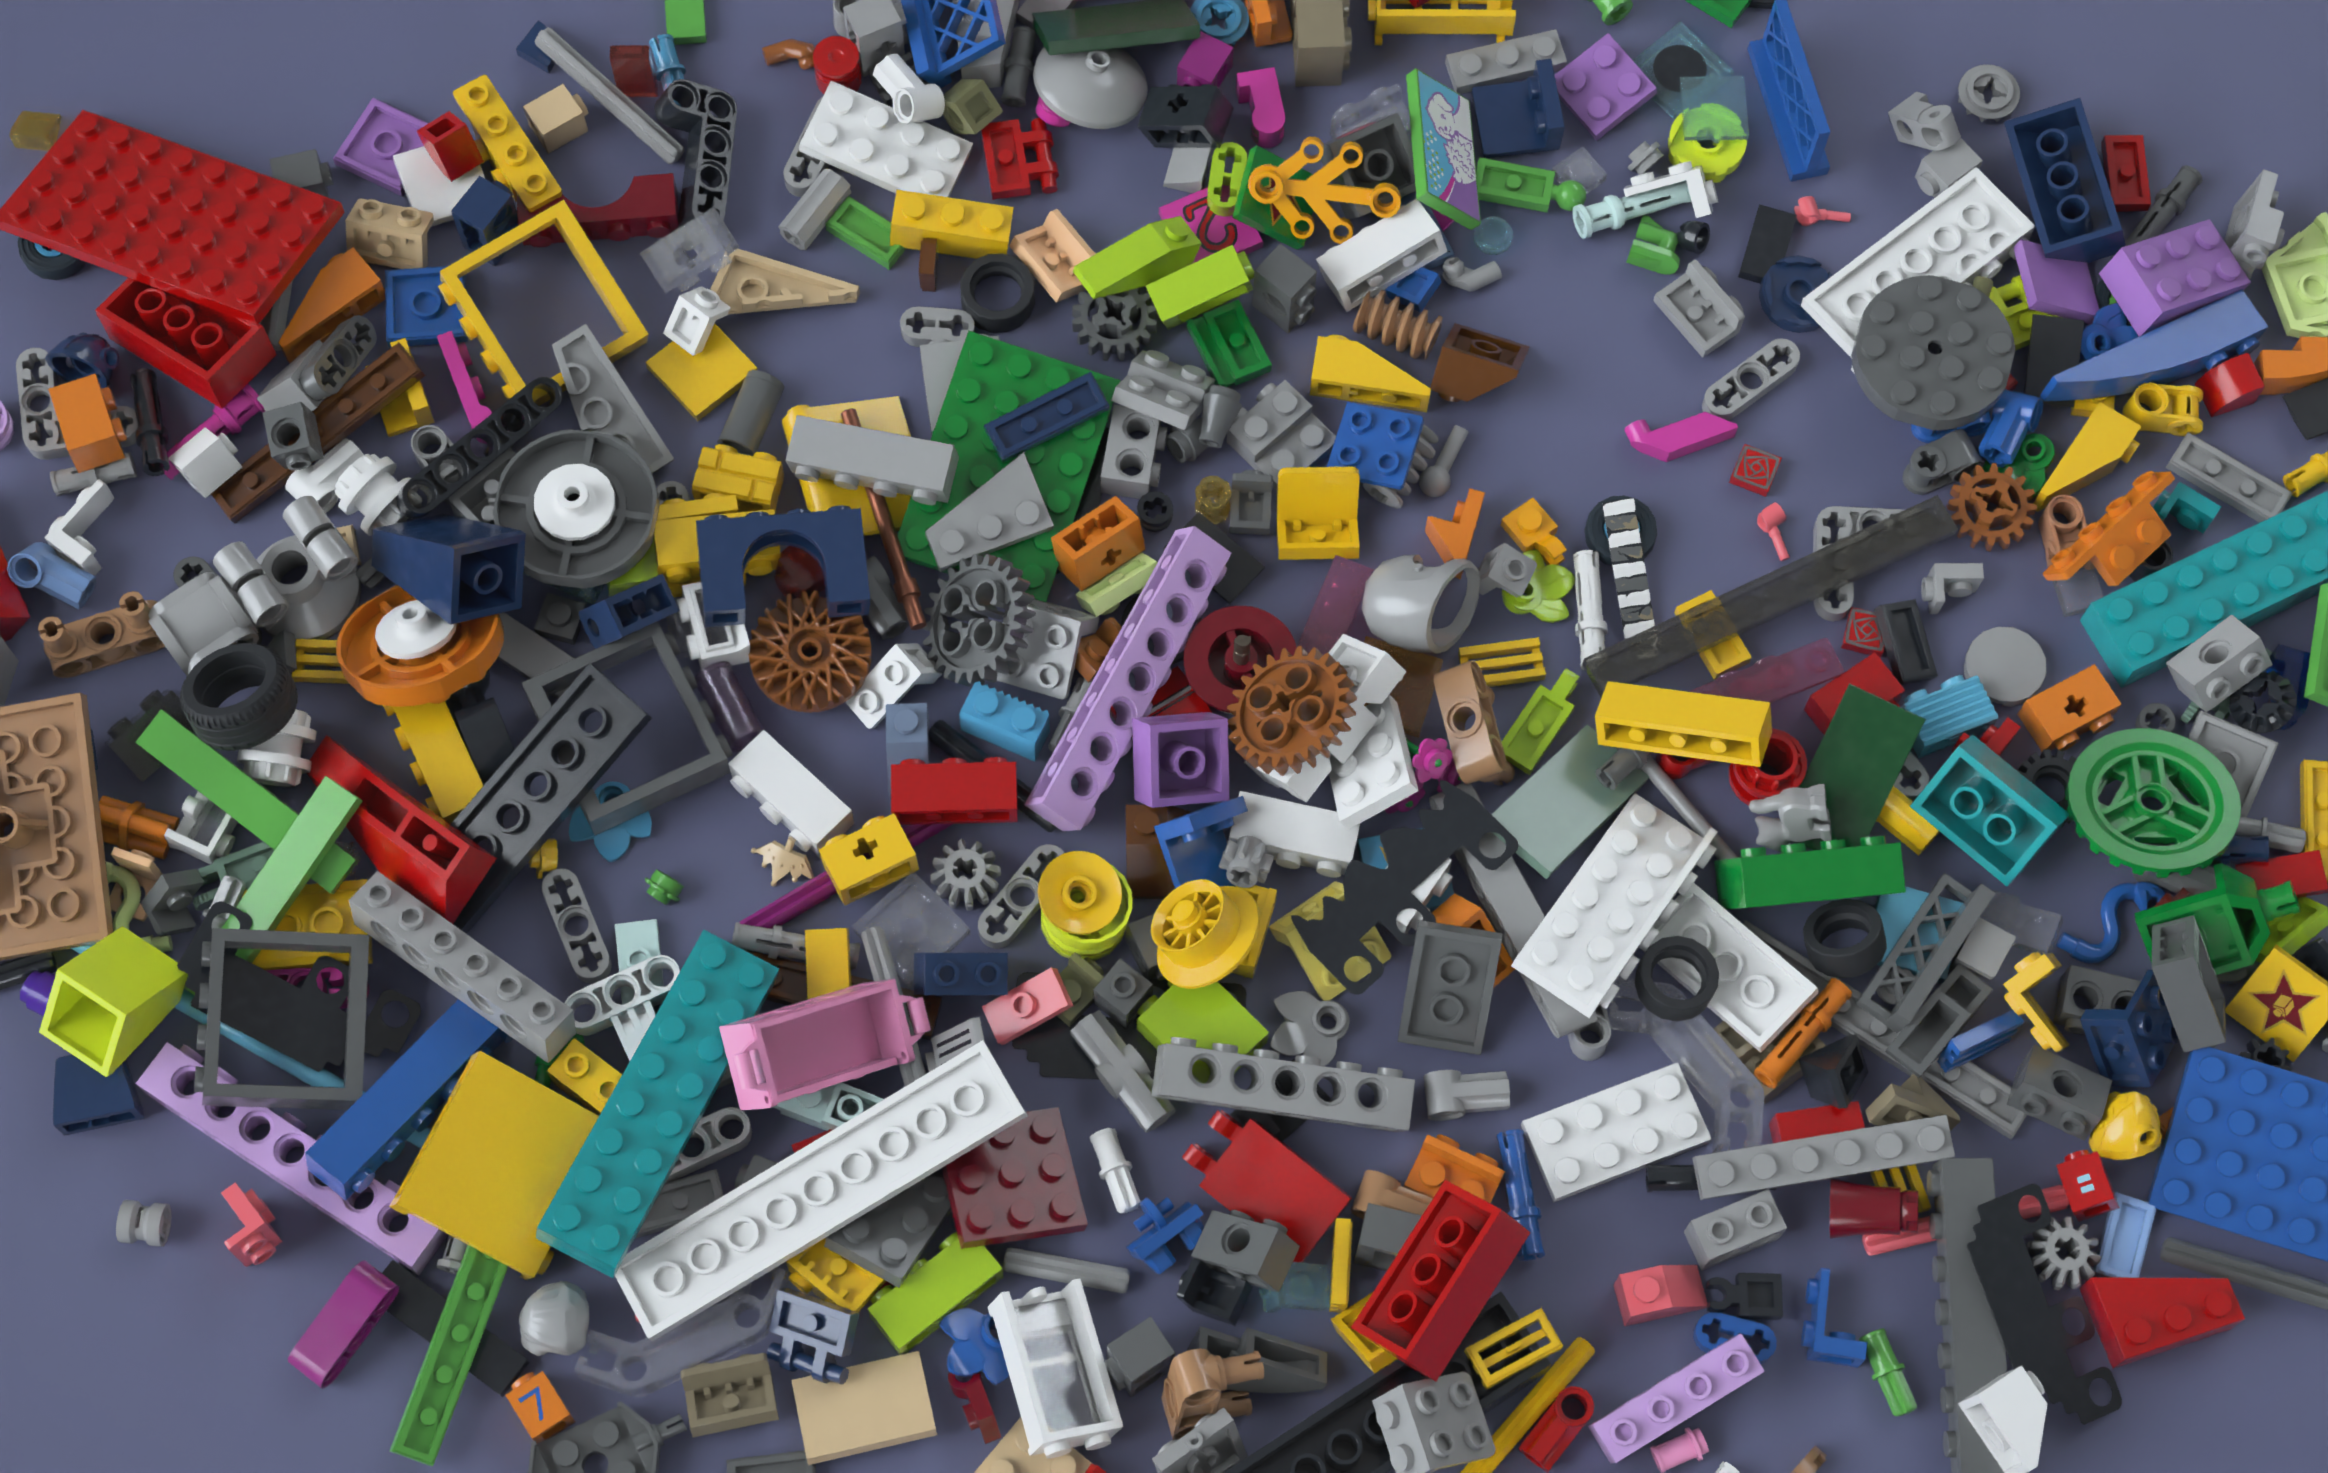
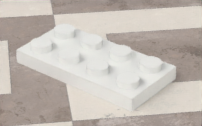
M830 81L800 142L799 151L895 194L896 190L950 197L971 153L973 143L924 121L902 123L896 117L892 107Z
M1693 883L1685 896L1680 894L1675 899L1679 904L1666 924L1658 920L1653 926L1660 932L1652 944L1661 938L1682 936L1692 938L1704 945L1715 958L1719 970L1718 988L1707 1007L1761 1053L1818 994V987L1699 886ZM1672 957L1657 962L1694 996L1698 993L1701 987V977L1693 965L1683 959Z
M1678 1062L1523 1120L1521 1123V1127L1553 1202L1646 1168V1164L1654 1165L1709 1144L1712 1140Z

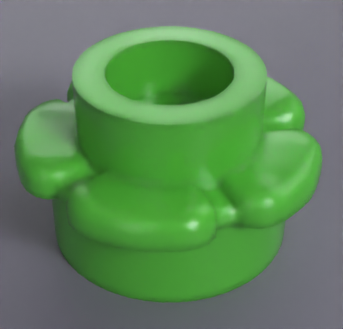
M659 869L654 871L650 879L645 877V882L650 885L646 892L665 905H668L671 899L676 902L680 900L678 896L684 886Z

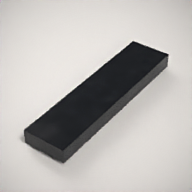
M392 1260L382 1274L399 1286V1292L386 1311L427 1342L431 1343L447 1299ZM485 1328L469 1373L503 1397L530 1362Z

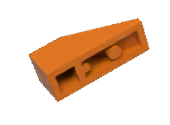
M354 247L345 253H339L332 257L327 265L320 270L278 343L289 364L317 340H320L322 343L325 342L340 323L356 315L362 316L386 300L385 289L380 278Z

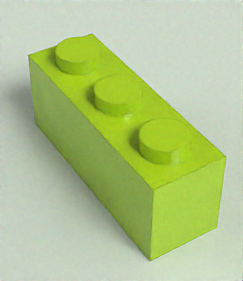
M955 1232L940 1244L939 1249L941 1252L931 1260L927 1261L925 1258H922L916 1262L900 1288H893L891 1285H887L871 1298L870 1301L873 1305L867 1308L869 1316L899 1355L908 1353L940 1328L939 1323L946 1315L965 1308L1004 1278L1002 1267L985 1246L961 1249L957 1232Z

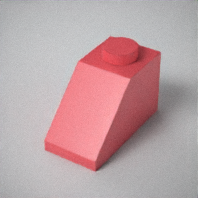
M1659 1265L1619 1274L1613 1285L1624 1327L1705 1309L1708 1304L1697 1265Z

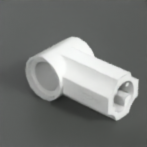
M889 54L880 63L876 64L873 76L893 98V109L900 122L907 124L937 119L942 116L945 108V99L939 86L936 84L924 85L898 54Z
M345 438L314 465L311 464L305 469L295 470L287 480L285 488L295 499L303 496H313L323 511L327 513L339 499L335 494V485L338 479L351 464L364 454L351 440Z

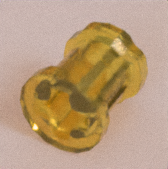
M1218 476L1203 478L1195 489V513L1200 512L1213 524L1221 523L1230 513L1231 487L1227 481L1222 480ZM1209 497H1214L1216 503H1212Z

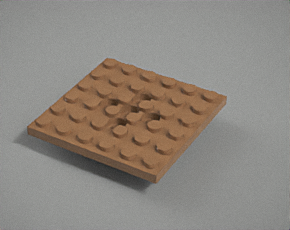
M80 692L0 707V961L96 944L113 932L87 695ZM13 819L14 828L8 836L4 837V828Z

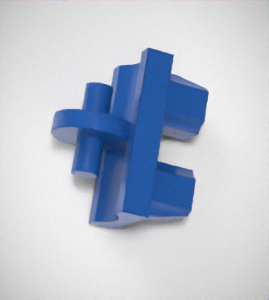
M1147 1197L1139 1202L1145 1214L1133 1222L1134 1226L1140 1233L1152 1224L1153 1227L1126 1246L1132 1257L1143 1260L1153 1272L1161 1274L1176 1262V1259L1165 1245L1167 1241L1177 1235L1187 1250L1195 1248L1204 1229L1199 1219L1204 1213L1196 1203L1192 1205L1187 1201L1164 1218L1163 1216L1174 1208L1173 1203L1168 1197L1156 1206Z

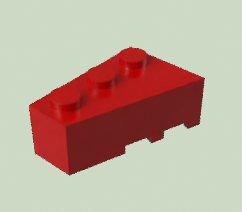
M2091 1277L2079 1288L2112 1369L2230 1330L2245 1320L2228 1278Z

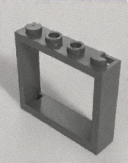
M658 621L522 682L526 698L539 722L552 707L547 696L569 687L589 663L602 672L655 648L709 753L702 758L600 804L592 788L580 801L579 805L594 836L730 773L727 759L733 755L730 746L723 734L715 735L710 725L715 722L713 713L705 699L698 702L693 692V689L698 688L696 680L688 665L681 668L675 657L680 654L677 642L670 631L665 634L663 633ZM565 744L560 748L557 755L560 764H567L573 759L575 752L571 744Z
M212 928L211 942L203 941L201 967H210L209 983H200L199 1008L207 1009V1025L198 1024L196 1050H205L204 1067H195L194 1092H203L202 1105L348 1110L363 1095L369 935ZM224 948L349 953L343 1088L217 1084Z

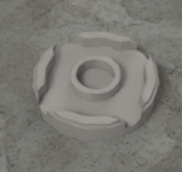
M1995 627L1983 631L1972 641L1965 656V678L1968 679L1977 675L1983 684L1984 690L1987 691L1991 704L1995 702L2003 704L2002 706L2013 707L2025 703L2027 699L2033 697L2039 691L2047 674L2046 657L2041 646L2028 633L2014 627Z

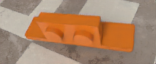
M2148 471L2137 477L2132 483L2133 488L2125 496L2115 499L2106 507L2105 511L2107 513L2097 522L2084 527L2078 534L2079 539L2071 547L2059 551L2052 557V564L2042 573L2046 580H2068L2090 560L2108 586H2118L2172 535L2150 504L2152 500L2175 480L2172 472Z

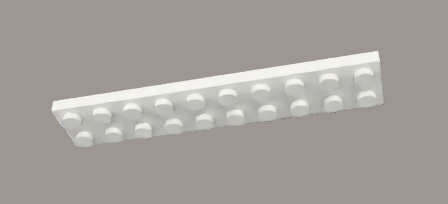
M982 1040L626 1254L615 1277L648 1339L655 1341L1028 1115L986 1043Z

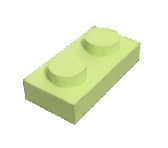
M1141 552L1082 592H1077L1075 596L1081 607L1094 616L1109 614L1120 606L1121 601L1132 594L1142 592L1158 562Z

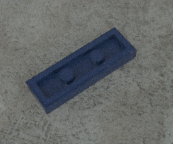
M1089 372L985 424L984 430L1001 462L1004 463L1108 411L1110 405L1092 372Z

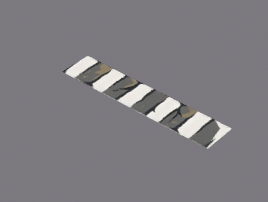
M1634 498L1603 502L1627 656L1658 653L1659 647Z

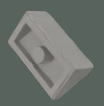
M1174 147L1163 187L1189 193L1202 190L1214 148Z

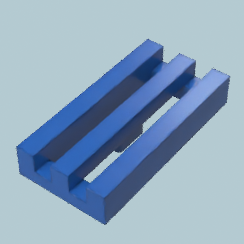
M2011 1010L1962 1033L1949 1041L1938 1057L1937 1062L1944 1072L1947 1073L2009 1043L2012 1039L2011 1036L2016 1034L2017 1028L2024 1023V1020Z

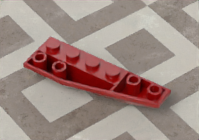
M326 735L310 759L312 762L311 770L307 772V775L317 788L324 777L327 776L363 800L347 823V829L381 874L453 924L497 858L332 737Z

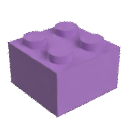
M1211 712L1132 718L1134 800L1151 808L1230 800L1228 718Z

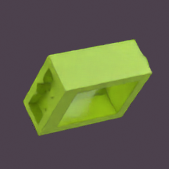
M1231 245L1146 285V288L1162 323L1169 330L1191 318H1195L1252 291L1253 286L1250 280L1254 279V270L1245 251L1237 254L1234 246Z

